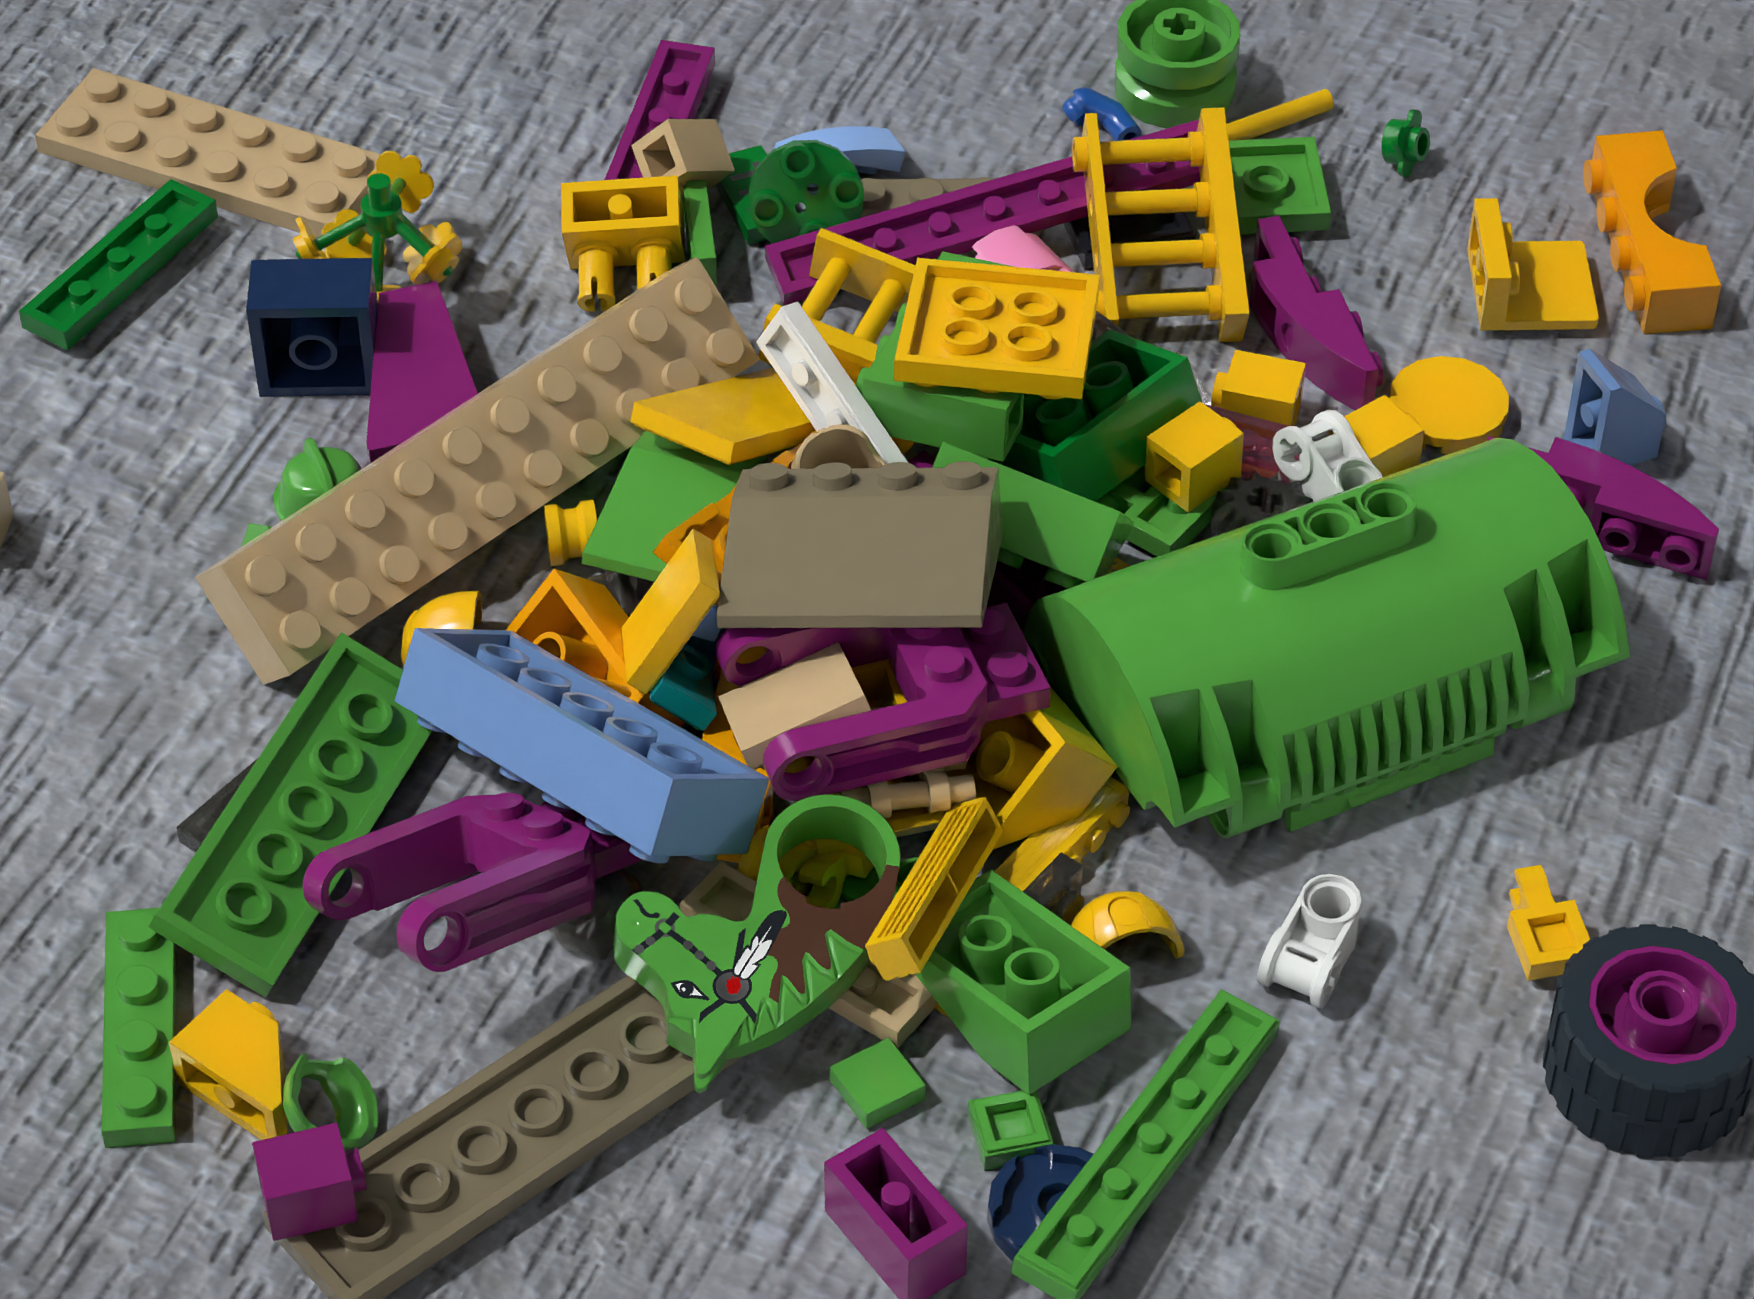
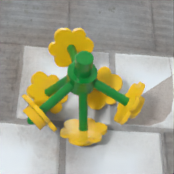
M390 150L384 151L379 155L376 160L377 170L371 171L368 175V194L361 200L360 215L351 209L341 210L335 216L334 222L324 225L321 231L322 235L318 238H315L307 222L300 216L295 221L301 234L293 238L297 248L296 257L298 259L372 258L377 300L381 292L402 288L398 285H383L384 256L387 250L385 239L399 234L411 245L405 249L403 260L408 264L407 273L410 280L417 285L428 283L430 280L440 283L450 276L459 262L457 255L463 246L461 238L454 232V227L450 223L443 222L436 228L431 224H427L418 229L403 214V210L408 213L418 211L422 204L421 199H426L432 194L435 184L431 175L421 171L422 162L417 156L408 155L402 158L400 154Z

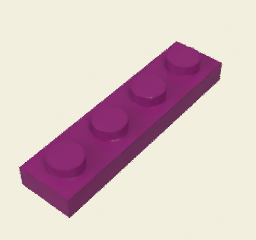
M667 40L660 41L604 180L643 178L631 145L667 119H695L715 67L714 47Z

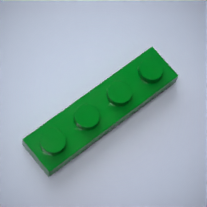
M170 179L19 310L22 328L68 351L218 218L216 200Z

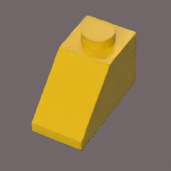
M226 989L169 1041L177 1084L260 1140L289 1134L288 1119L283 1109V1088L286 1073L280 1038V1024L273 1013L264 1005L258 1002H251L249 1004Z

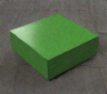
M889 1037L830 1066V1082L866 1129L925 1100L926 1085Z
M1021 1090L968 1100V1118L984 1171L1002 1168L1006 1162L1019 1155L1020 1160L1025 1156L1035 1154V1148L1053 1144L1037 1091L1030 1095Z

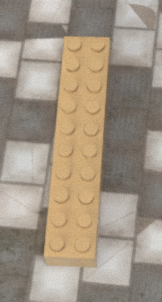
M695 257L649 282L200 573L195 579L262 684L265 685L287 677L329 650L341 632L347 636L351 635L634 445L646 431L634 426V423L630 422L634 401L735 377L758 362L760 358L699 258Z

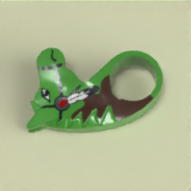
M816 795L799 800L782 811L773 821L766 835L750 915L743 921H734L711 914H698L689 917L684 915L669 897L650 891L631 895L619 908L616 914L614 935L615 961L624 973L649 991L663 1007L668 1029L666 1044L693 1058L694 1088L697 1093H702L708 1089L728 1059L745 1056L767 1048L801 1029L835 1003L855 983L869 964L870 959L865 945L893 900L900 867V849L896 835L883 816L869 805L841 795ZM814 839H834L848 843L865 854L874 865L879 882L864 896L853 901L841 903L838 909L821 908L806 903L807 897L799 893L788 883L780 869L779 861L790 849L803 842Z

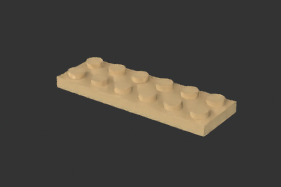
M95 68L87 74L35 134L39 153L156 189H160L166 182L173 179L215 199L218 208L299 233L300 229L295 219L301 216L311 228L315 238L322 235L321 231L324 225L334 222L335 216L341 210L351 209L358 214L361 213V200L368 194L367 178L371 171L377 170L376 160L380 155L376 152Z

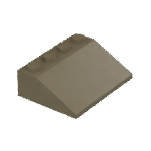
M961 461L948 464L944 468H916L913 464L906 462L888 463L880 468H851L847 464L834 462L822 464L815 469H787L786 466L778 463H765L751 469H742L731 502L720 597L716 615L717 627H982L1003 539L999 468L981 467L973 462Z

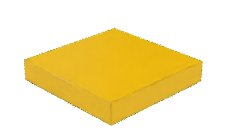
M695 529L691 530L621 628L627 684L644 694L652 691L720 597L712 539Z

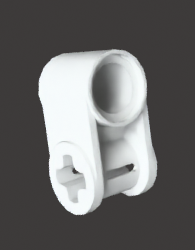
M1326 410L1317 414L1311 424L1301 428L1297 426L1285 427L1276 432L1273 438L1272 449L1274 459L1279 469L1289 478L1305 505L1382 478L1381 472L1372 464L1354 436L1349 422L1342 414L1335 410ZM1332 430L1334 434L1328 436V431ZM1300 454V456H1299V459H1300V460H1295V459H1294V456H1297V455Z
M1325 874L1310 879L1303 886L1300 895L1282 926L1274 932L1266 946L1258 969V983L1269 987L1275 982L1309 996L1310 1004L1321 1009L1327 1004L1344 965L1355 949L1357 941L1361 896L1360 891L1353 882L1343 876Z

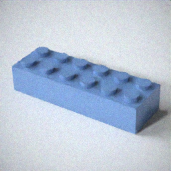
M414 628L395 702L417 714L418 724L433 731L448 733L459 740L458 748L474 756L489 758L501 765L499 772L503 776L514 781L530 783L543 791V800L557 807L573 809L585 816L587 827L602 834L618 836L631 844L629 851L641 859L655 863H667L670 856H688L701 861L713 862L717 860L718 855L748 853L768 786V777L513 631Z

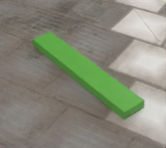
M1221 989L1013 1259L1011 1273L1055 1299H1080L1277 1037L1281 1021Z

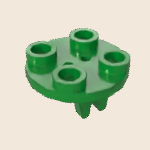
M793 140L773 149L757 165L749 185L750 215L759 232L772 244L818 231L821 228L825 229L860 218L864 209L863 182L854 163L837 147L818 140ZM809 184H816L818 189L810 192L807 189ZM803 203L806 207L802 211H797L795 205Z

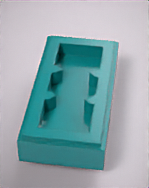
M686 643L652 691L649 692L650 700L695 729L704 731L717 715L710 659Z

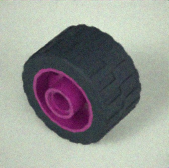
M1639 924L1638 927L1631 928L1623 926L1609 930L1608 934L1594 937L1583 944V948L1578 953H1574L1567 961L1564 973L1559 977L1543 1053V1068L1546 1070L1545 1083L1549 1094L1553 1095L1557 1102L1556 1107L1565 1118L1570 1119L1577 1126V1130L1587 1137H1593L1610 1149L1618 1152L1622 1150L1634 1153L1638 1157L1686 1156L1688 1152L1702 1151L1713 1146L1716 1140L1726 1137L1736 1127L1739 1117L1744 1116L1754 1085V974L1749 973L1743 966V961L1733 952H1728L1720 947L1718 942L1704 935L1701 937L1688 932L1687 929L1672 926V928L1659 927L1656 924Z

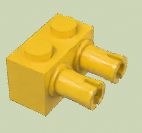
M678 175L561 183L562 237L570 270L578 269L579 295L577 304L584 311L595 312V296L597 294L598 299L600 298L601 311H606L615 305L613 267L637 265V290H639L663 273L671 270L672 263L686 262L684 209Z

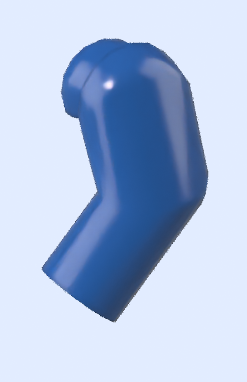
M1089 87L1073 90L1074 95L1062 105L1063 112L1076 126L1084 125L1085 114L1097 113L1098 121L1114 141L1130 140L1142 136L1140 127L1120 102Z

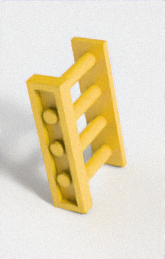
M1225 107L1201 108L1197 131L1188 132V138L1100 141L1097 113L1085 114L1082 136L1073 137L1072 161L1074 172H1084L1094 274L1100 275L1099 297L1094 326H1100V333L1102 335L1109 329L1117 332L1119 319L1206 315L1208 321L1217 320L1219 343L1242 342L1249 318V305ZM1188 161L1190 167L1199 166L1200 182H1195L1193 188L1105 192L1103 165ZM1194 212L1196 218L1205 217L1206 233H1201L1199 240L1111 244L1108 216ZM1200 263L1202 269H1211L1212 285H1207L1206 290L1202 292L1116 296L1113 267Z
M821 228L816 236L809 272L810 277L818 280L801 307L856 386L861 369L863 367L870 368L874 362L878 347L875 343L893 312H899L902 304L908 301L916 265ZM840 289L872 301L853 334L820 322ZM776 303L773 305L765 318L763 332L782 307L781 305ZM760 349L758 357L761 361L770 364Z

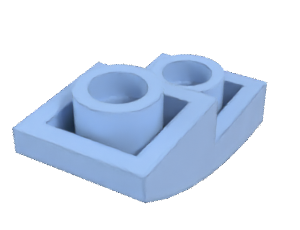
M845 126L814 130L775 143L774 149L793 140H818L837 147L854 163L858 172L866 174H876L879 169L900 172L906 153L888 128L870 126ZM812 183V184H809L808 186H810V187H816L817 185L814 184V183Z

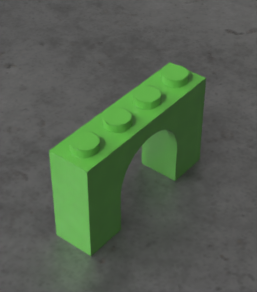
M942 251L937 259L1010 266ZM903 303L898 312L894 330L890 336L883 335L879 341L874 362L870 368L863 367L856 382L857 389L890 437L939 448L942 442H945L980 457L1003 462L1023 426L1024 394L1013 392L984 393L977 389L950 386L921 387L914 383L893 381L894 359L907 303Z

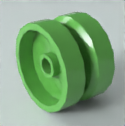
M1135 0L1126 6L1118 20L1117 29L1118 57L1115 64V96L1129 114L1143 123L1162 128H1171L1198 120L1201 108L1225 107L1226 113L1236 96V62L1239 58L1241 37L1238 18L1229 6L1219 0Z

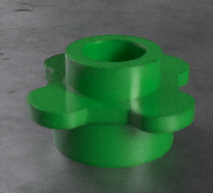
M1411 109L1408 112L1407 120L1391 119L1387 123L1382 136L1381 148L1383 159L1387 164L1398 165L1397 171L1401 177H1409L1417 161H1424L1430 148L1429 131L1427 128L1421 127L1422 114L1419 110Z

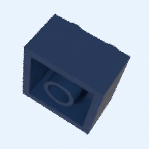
M372 258L251 260L246 313L259 397L370 395L378 310Z

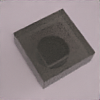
M1061 852L1023 892L1071 925L1076 915L1084 906V897L1081 895L1083 865Z

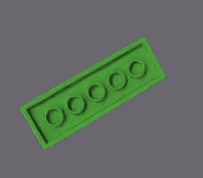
M340 633L154 915L149 928L263 997H267L319 913L309 906L303 894V879L309 864L321 852L369 834L433 731L417 723V714L395 702L403 669L344 633ZM346 869L338 872L332 879L329 887V896Z

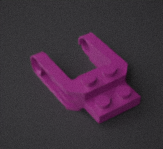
M1007 603L986 607L982 627L728 628L720 636L716 644V656L726 680L739 686H743L838 642L851 668L889 659V665L905 696L906 703L792 729L780 734L768 744L763 754V766L775 793L789 801H799L816 795H828L966 762L980 743L981 730L987 722L1050 707V686ZM763 646L767 648L765 654L754 662L746 664L736 662L739 655L751 647ZM803 756L816 757L814 762L803 771L796 773L784 772L787 765L795 759Z
M516 793L473 795L462 797L321 852L312 860L305 872L303 894L309 906L334 920H348L373 909L376 911L382 910L477 871L483 872L418 898L406 908L399 920L397 943L400 951L405 953L410 960L428 970L445 972L591 912L596 899V880L644 859L633 855L629 851L631 844L618 836L602 834L587 827L585 824L586 817L573 809L557 807L546 801L539 806L523 799V796ZM350 868L353 881L349 892L342 899L332 902L329 896V887L332 879L341 870ZM445 916L447 921L445 938L439 946L427 951L424 946V936L428 926L435 919Z

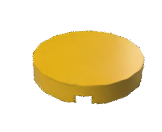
M1437 356L1417 360L1401 369L1391 383L1389 399L1404 412L1413 415L1420 426L1425 429L1422 446L1424 450L1426 449V444L1433 447H1442L1441 454H1450L1487 441L1489 436L1498 438L1503 431V425L1507 421L1509 394L1501 379L1485 366L1465 358Z

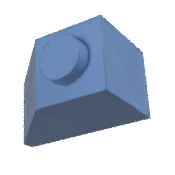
M1590 348L1580 351L1564 440L1586 446L1630 466L1658 457L1662 432L1666 425V413L1659 399L1650 395L1630 372Z

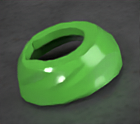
M303 1053L287 1074L283 1088V1109L294 1132L316 1127L304 1116L298 1100L302 1085L301 1079L309 1078L321 1084L322 1090L332 1103L335 1112V1123H338L344 1150L367 1145L374 1139L379 1123L377 1099L369 1080L360 1068L348 1058L342 1057L335 1061L308 1060L307 1054Z

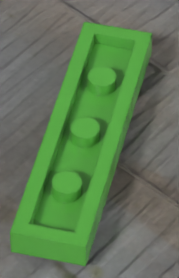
M159 908L106 912L101 1128L105 1148L176 1142V1075L169 1041L176 1036L177 944L149 928Z

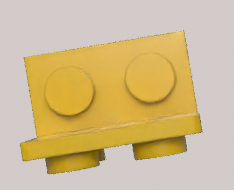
M1474 198L1467 255L1480 331L1597 328L1599 315L1585 244L1582 241H1513L1511 223L1502 222L1498 198Z

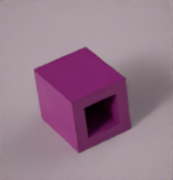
M338 1123L252 1142L259 1183L273 1241L358 1221L354 1193L367 1190L358 1147L344 1150Z

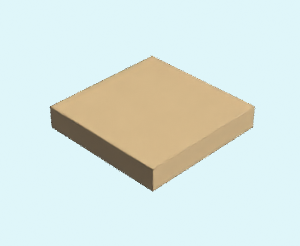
M839 642L719 696L747 765L754 770L763 767L762 760L766 747L780 734L792 729L872 711Z

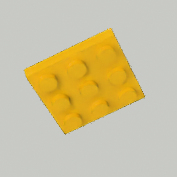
M917 258L894 359L893 381L914 383L921 387L950 386L971 388L984 393L1013 392L1034 394L1046 399H1082L1099 297L1100 275Z

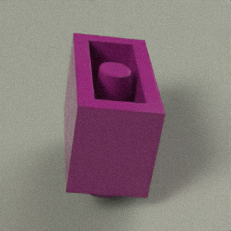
M884 1128L824 1162L825 1212L898 1299H927L966 1275L968 1225Z

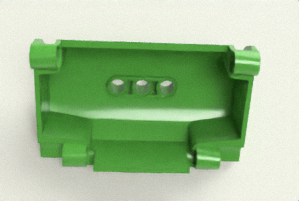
M1494 438L1095 578L1067 590L1039 598L1030 609L1025 624V639L1048 684L1118 767L1115 772L1142 808L1147 810L1158 806L1174 828L1207 816L1215 832L1223 839L1280 819L1284 809L1285 826L1292 832L1494 755L1495 737L1503 735L1507 725L1513 729H1518L1570 710L1574 702L1576 677L1630 657L1626 622L1617 585L1605 552L1589 518L1553 467L1533 450L1513 439Z

